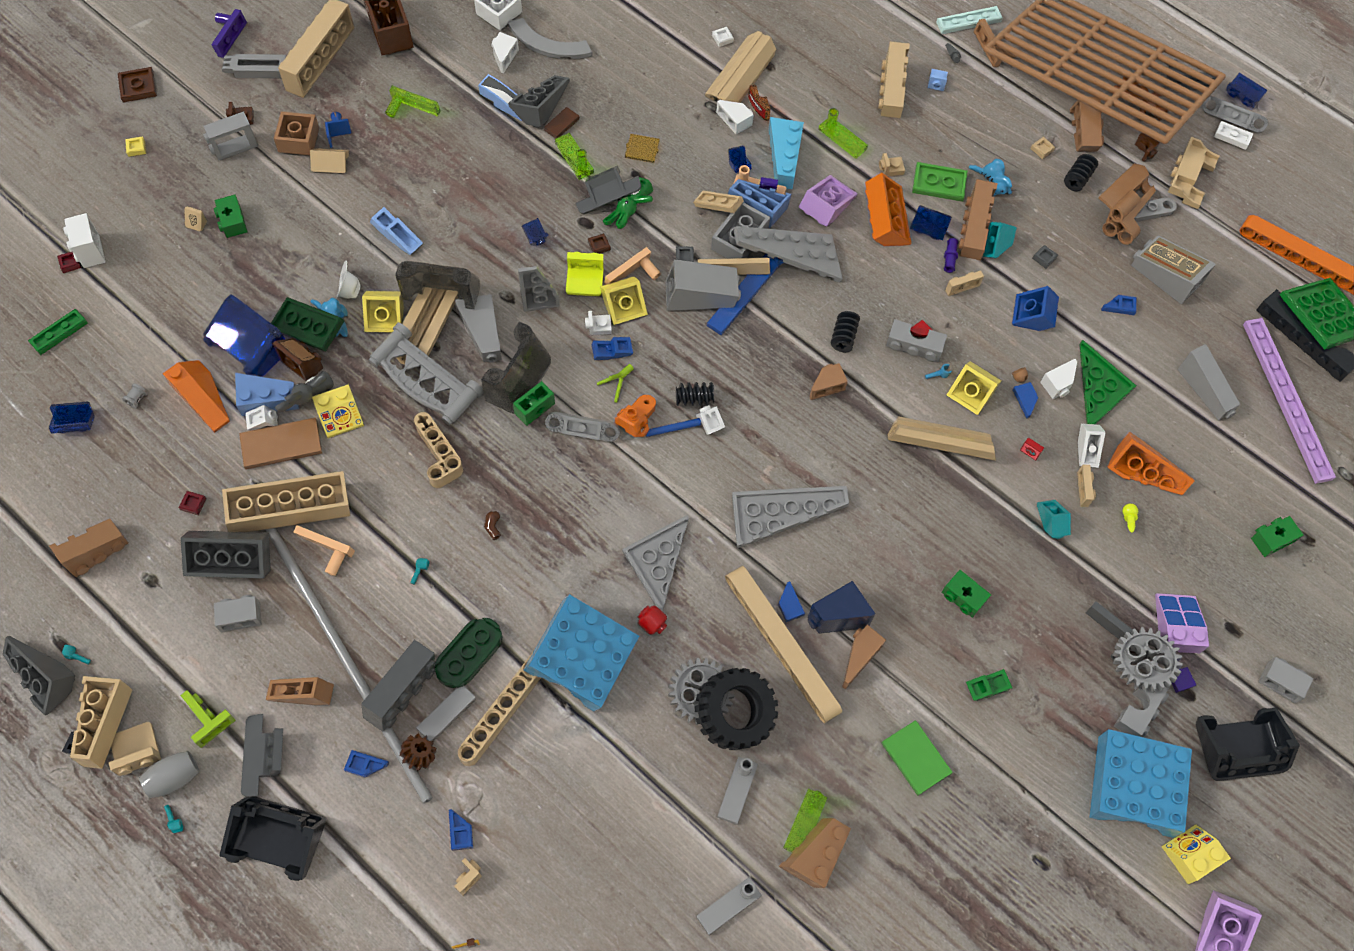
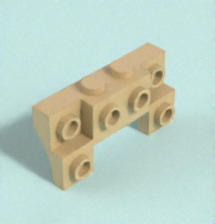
M1191 137L1183 155L1179 154L1175 164L1178 166L1174 167L1170 175L1173 178L1168 193L1183 198V204L1198 209L1205 192L1198 190L1193 185L1198 178L1201 168L1213 172L1220 155L1207 149L1201 140Z

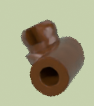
M490 511L486 515L484 523L485 530L493 540H497L501 536L495 527L496 522L500 519V514L497 511Z

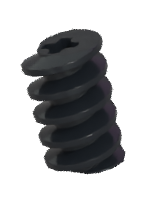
M1090 154L1080 155L1064 178L1066 187L1075 192L1081 191L1098 167V160Z
M844 311L837 316L831 346L839 352L848 353L853 349L852 346L854 345L860 316L855 312Z
M690 382L687 383L686 388H684L683 383H680L678 388L676 386L677 406L680 405L681 401H683L684 406H687L688 401H690L692 406H694L695 401H698L699 406L702 405L703 401H705L707 406L711 400L714 404V385L712 382L709 383L708 387L705 382L702 383L701 387H699L697 382L694 383L693 388Z

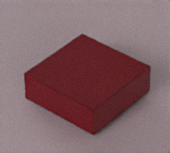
M73 252L57 256L63 273L81 268L80 262H76Z
M186 491L178 508L181 511L199 516L207 498L204 495Z

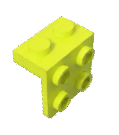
M567 252L566 293L568 295L601 296L600 286L603 284L604 254Z

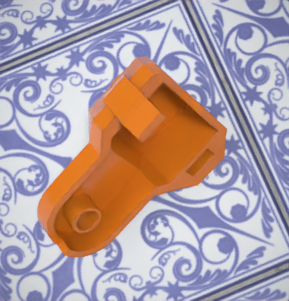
M651 395L640 396L632 406L627 405L617 413L615 423L634 437H644L649 431L648 418L655 411V398Z

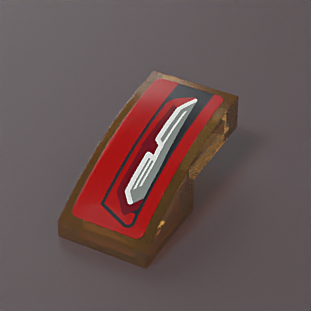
M756 84L749 85L748 98L752 107L761 118L769 121L771 109L767 97L759 96Z

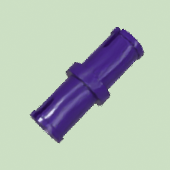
M955 238L947 240V250L944 252V271L947 273L955 271V263L958 259V240Z

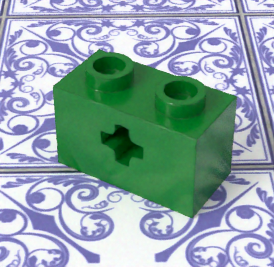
M236 194L214 200L216 207L213 209L216 218H220V221L217 222L220 232H224L227 238L248 233Z
M541 381L513 403L514 414L528 426L555 404L554 393Z
M1290 516L1284 519L1279 517L1273 520L1270 526L1262 525L1255 530L1256 534L1251 539L1265 558L1295 543L1303 536V533Z
M961 570L954 575L941 592L949 602H954L964 614L970 615L972 618L991 596L989 592Z

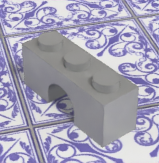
M894 319L887 340V347L907 352L913 356L917 355L929 361H939L946 341V334L929 330L926 338L916 339L910 333L912 324Z
M1138 686L1132 694L1141 700L1143 710H1138L1131 705L1127 706L1121 712L1114 727L1123 733L1145 737L1150 730L1149 722L1151 720L1154 721L1160 712L1157 708L1160 703L1164 704L1169 696L1166 693L1169 688L1164 686V689L1159 691L1156 687V690L1152 693L1149 687L1143 692L1142 686Z

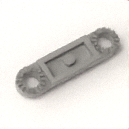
M1210 96L1202 104V109L1206 113L1251 131L1262 132L1267 128L1268 120L1266 117L1219 98ZM1209 100L1216 102V107L1213 110L1206 108V103ZM1257 119L1264 121V125L1260 129L1254 127V122Z
M1170 198L1150 200L1134 219L1137 222L1160 218L1161 216H1170L1174 213L1177 205ZM1167 204L1171 209H1166L1163 205Z
M560 412L550 413L545 420L546 427L552 432L608 442L615 441L620 435V427L611 421ZM552 417L559 419L560 425L553 426L550 423V419ZM611 427L615 429L616 434L614 436L607 435L606 428Z

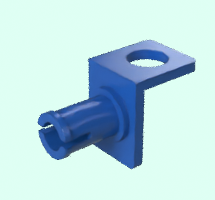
M334 112L331 113V121L325 122L330 148H333L331 137L351 134L348 119H342V115L339 112H336V117Z

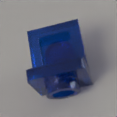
M743 145L728 149L729 165L735 173H739V168L743 165L748 166L750 170L752 169L751 162L746 157V150Z
M538 218L521 226L530 245L536 244V246L545 243V239L549 236L548 233H545Z

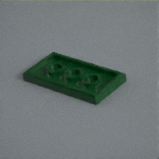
M287 297L268 328L326 352L343 325L344 320L341 317Z

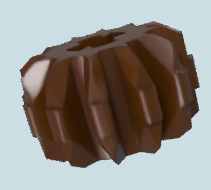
M419 733L415 737L412 735L407 737L406 741L401 745L399 755L403 757L402 764L409 763V769L415 766L417 771L421 770L422 767L428 768L430 763L435 760L437 748L433 747L434 740L428 741L427 735L421 738Z

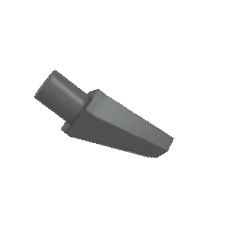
M947 43L945 46L954 63H959L961 58L960 52Z

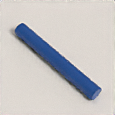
M697 418L651 428L646 437L700 426L701 420Z

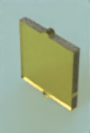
M630 134L629 142L626 144L625 158L654 163L656 153L659 152L660 139Z

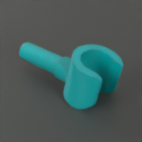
M417 559L416 570L411 579V584L415 585L421 569L428 570V559Z
M64 645L62 654L66 659H75L88 665L90 664V659L75 654L76 647Z
M165 805L164 809L168 816V828L173 833L183 831L182 820H175L170 806Z

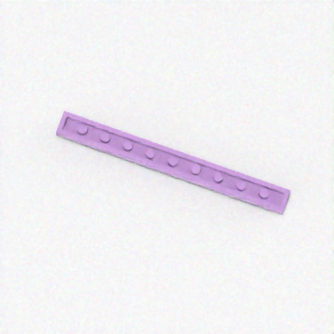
M1263 318L1245 321L1243 326L1315 484L1332 481L1336 476Z

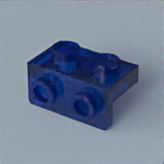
M1240 72L1226 88L1227 93L1231 97H1237L1245 106H1251L1252 108L1267 93V89Z
M919 205L910 229L916 233H923L933 239L943 241L952 217Z
M90 402L52 404L50 410L53 417L48 428L51 434L90 430L95 418Z

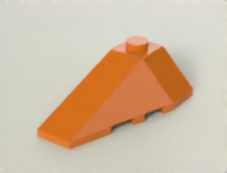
M199 360L178 362L162 373L169 385L214 433L230 422L212 374Z
M1131 432L1117 446L1107 466L1124 479H1132L1141 482V484H1149L1183 495L1195 481Z

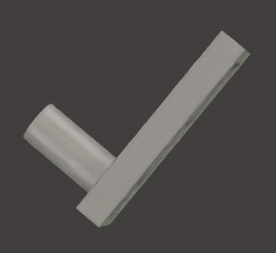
M738 757L717 818L735 825L738 824L758 766L751 759Z
M748 877L698 914L696 918L707 934L710 935L759 899L762 894Z

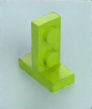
M186 690L180 695L204 725V727L191 736V739L200 748L204 747L236 721L226 709L216 717L209 708L204 710L201 706L203 701L197 693L192 695Z

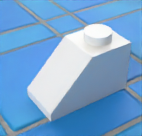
M499 32L498 36L493 39L491 46L493 47V54L500 72L504 73L519 51L517 38Z
M724 100L717 101L716 113L735 134L752 126L753 112L743 103Z
M1076 359L1045 373L1040 383L1052 399L1059 396L1062 398L1070 392L1069 389L1073 384L1077 366Z
M1081 423L1078 437L1079 466L1086 464L1090 465V467L1099 468L1105 438V431L1100 425Z

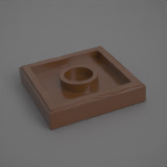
M152 67L118 73L120 97L123 103L157 96Z

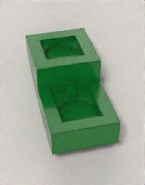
M1004 669L966 682L973 701L982 700L1012 689Z

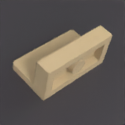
M322 148L310 150L311 171L345 173L346 158L349 157V150Z

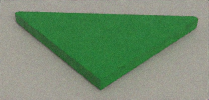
M1082 340L1079 347L1087 424L1096 425L1133 391L1137 385Z

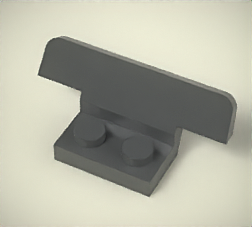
M617 165L587 178L585 184L590 197L575 204L581 214H587L638 192L641 189L639 176L623 182Z
M263 714L251 715L246 719L241 794L245 797H258L259 777L278 776L281 771L283 728H275L272 733H262Z

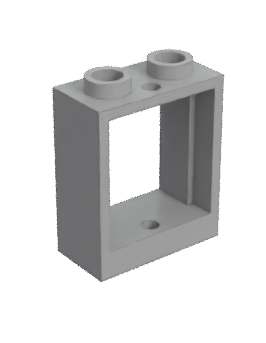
M244 112L204 125L206 133L203 135L207 144H209L212 155L216 154L218 160L258 147ZM244 130L245 135L218 145L215 142L218 138Z

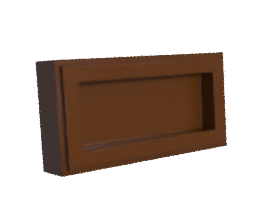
M566 107L544 127V131L557 140L579 120V115Z

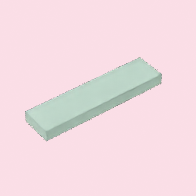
M994 6L937 18L936 23L941 34L975 28L979 19H986L989 25L1002 22L1003 17L998 7Z

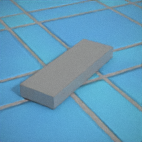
M465 686L456 688L416 729L423 736L427 735L428 741L435 740L476 700V697Z

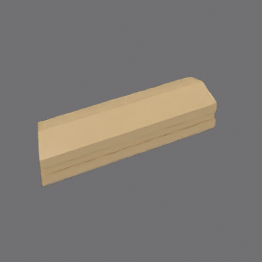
M760 31L747 36L705 93V96L713 101L717 98V100L741 103L749 92V88L751 89L775 55L776 48L772 38Z
M430 272L403 322V325L412 333L408 340L428 356L456 303L455 299H458L465 285L455 280L444 279ZM406 355L397 357L398 361L405 364Z
M899 416L888 433V440L996 461L991 435L988 433Z

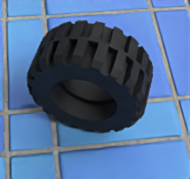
M732 668L711 676L708 682L701 686L700 690L702 692L696 696V701H699V704L695 706V712L699 714V718H696L697 725H702L703 728L700 731L703 735L709 736L708 741L712 744L717 743L718 747L722 749L740 750L757 746L761 743V740H766L770 736L768 731L775 728L776 724L773 720L778 718V712L775 711L778 701L773 698L775 694L773 688L769 689L767 686L769 682L765 678L760 679L759 673L755 671L750 673V669ZM735 689L740 691L750 703V720L742 729L730 726L722 714V700L729 690Z

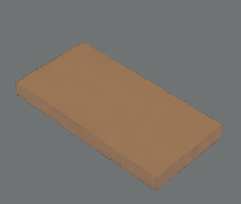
M316 417L239 433L245 470L322 454Z

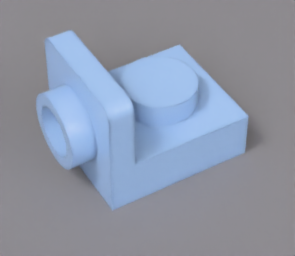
M931 69L927 88L944 91L948 72Z

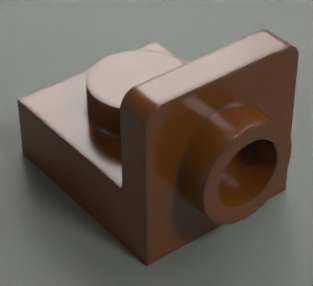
M229 102L228 109H226L227 117L244 112L249 124H254V110L252 107L235 108L233 102Z
M1144 133L1139 135L1135 146L1145 153L1142 161L1145 162L1148 158L1152 159L1157 154V147L1160 142Z

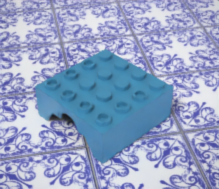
M569 594L562 600L523 670L532 676L544 678L549 682L565 687L573 696L580 699L585 707L594 712L604 704L639 635Z
M1110 729L1105 731L1098 737L1089 818L1140 822L1146 824L1151 829L1158 830L1163 836L1171 838L1184 833L1186 828L1192 749Z

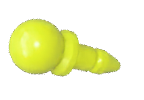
M1129 503L1123 507L1122 512L1129 531L1133 533L1136 527L1135 521L1138 519V508L1136 505Z

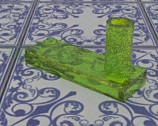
M393 85L389 90L392 100L385 114L391 118L395 117L402 103L438 116L441 112L438 102Z
M831 108L827 119L819 125L818 130L856 159L867 150L868 145L837 121L838 109Z
M570 133L555 139L557 148L579 180L594 174V169L587 160V152L584 149H580Z
M808 788L783 849L792 852L796 847L800 846L806 839L805 837L817 825L828 798L820 791H813Z

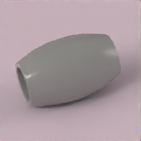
M189 751L176 753L150 766L139 777V781L146 795L149 798H156L170 794L185 786L199 773V768Z

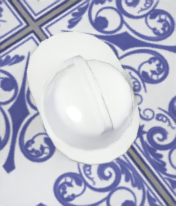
M345 261L340 275L337 297L356 298L360 290V282L356 276L347 271V261Z

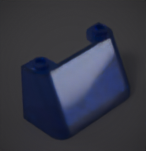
M232 294L223 301L203 333V341L208 346H220L242 363L245 374L263 377L280 361L273 343L285 340V337L278 328Z

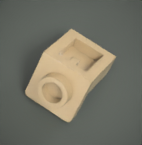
M883 153L882 159L879 160V168L883 171V174L886 176L904 175L905 168L902 157L888 158L887 153Z
M466 858L462 860L463 864L470 871L462 873L457 878V884L454 886L462 896L482 877L478 872L481 868L473 859L470 862Z

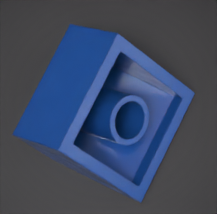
M1049 286L1016 294L1012 324L1036 331L1054 328L1059 296Z

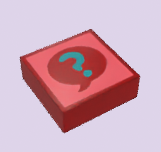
M1027 438L1020 451L1036 461L1044 447L1034 440Z

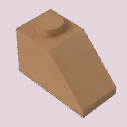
M840 363L828 364L821 369L811 389L810 400L845 391L848 381Z

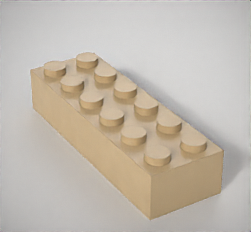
M329 0L324 4L323 9L316 15L314 21L307 27L305 33L298 39L296 45L289 51L284 61L280 63L278 69L287 92L304 98L351 34L354 24L348 4L339 0Z
M343 471L222 489L225 524L228 532H252L350 516Z

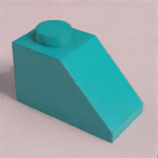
M990 222L985 251L982 257L997 258L1011 247L1017 227L1001 222Z
M1056 500L1037 502L1044 530L1052 538L1060 539L1071 535L1070 512Z

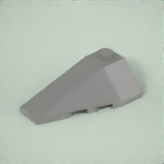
M537 266L518 269L524 312L560 306L557 291Z

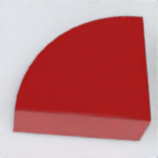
M921 320L911 327L910 333L915 337L926 338L929 330L932 329Z

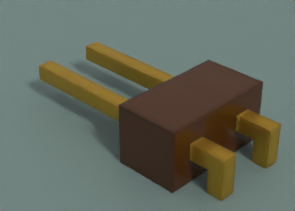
M471 938L466 943L452 946V948L456 949L463 946L471 948L475 947L476 943L477 945H480L479 940Z

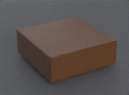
M604 233L588 238V243L593 253L601 254L611 250Z

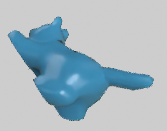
M994 159L983 168L976 165L968 167L982 174L989 182L998 183L994 196L1005 195L1006 193L1012 194V183L1010 178L1005 176V165L1002 160Z
M330 298L329 301L323 302V304L317 300H311V303L320 310L341 318L348 315L345 306L340 304L336 298ZM345 322L335 337L340 333L343 337L348 336Z

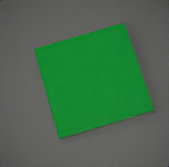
M1331 278L1284 290L1280 294L1281 298L1324 350L1354 340V305Z

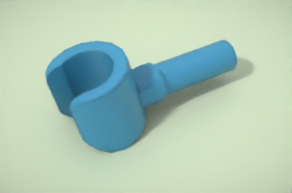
M944 364L940 370L926 374L925 378L929 379L936 376L947 378L952 371L945 370L950 365Z

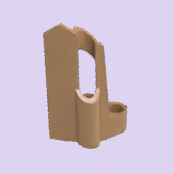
M1134 163L1099 196V199L1111 209L1102 228L1104 234L1109 237L1117 234L1118 240L1125 245L1132 243L1140 234V227L1134 218L1156 191L1154 185L1150 186L1148 183L1149 172L1144 165ZM1140 187L1144 193L1141 198L1136 193Z

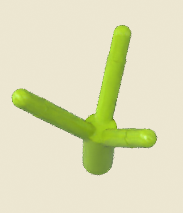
M628 364L618 374L611 375L609 378L597 382V385L618 378L619 382L614 402L617 403L623 378L633 371L634 368L631 364Z

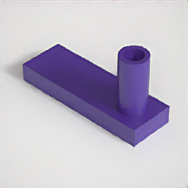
M235 9L231 15L216 13L215 15L217 23L225 24L211 44L218 57L224 58L247 24L242 11Z

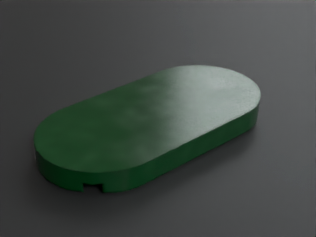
M490 618L474 619L467 623L436 660L435 673L439 682L449 688H459L467 685L499 649L502 643V632L499 625Z

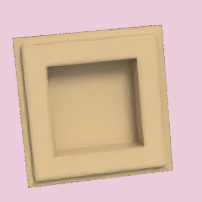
M1042 137L1032 144L1030 149L1041 159H1044L1055 150V146L1045 137Z

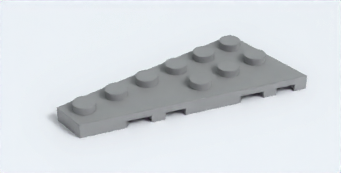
M736 226L734 229L736 245L754 252L761 251L767 253L768 257L773 259L778 257L783 259L784 263L806 271H816L820 276L826 277L827 275L839 283L842 280L831 234Z
M847 486L732 492L737 548L848 507Z

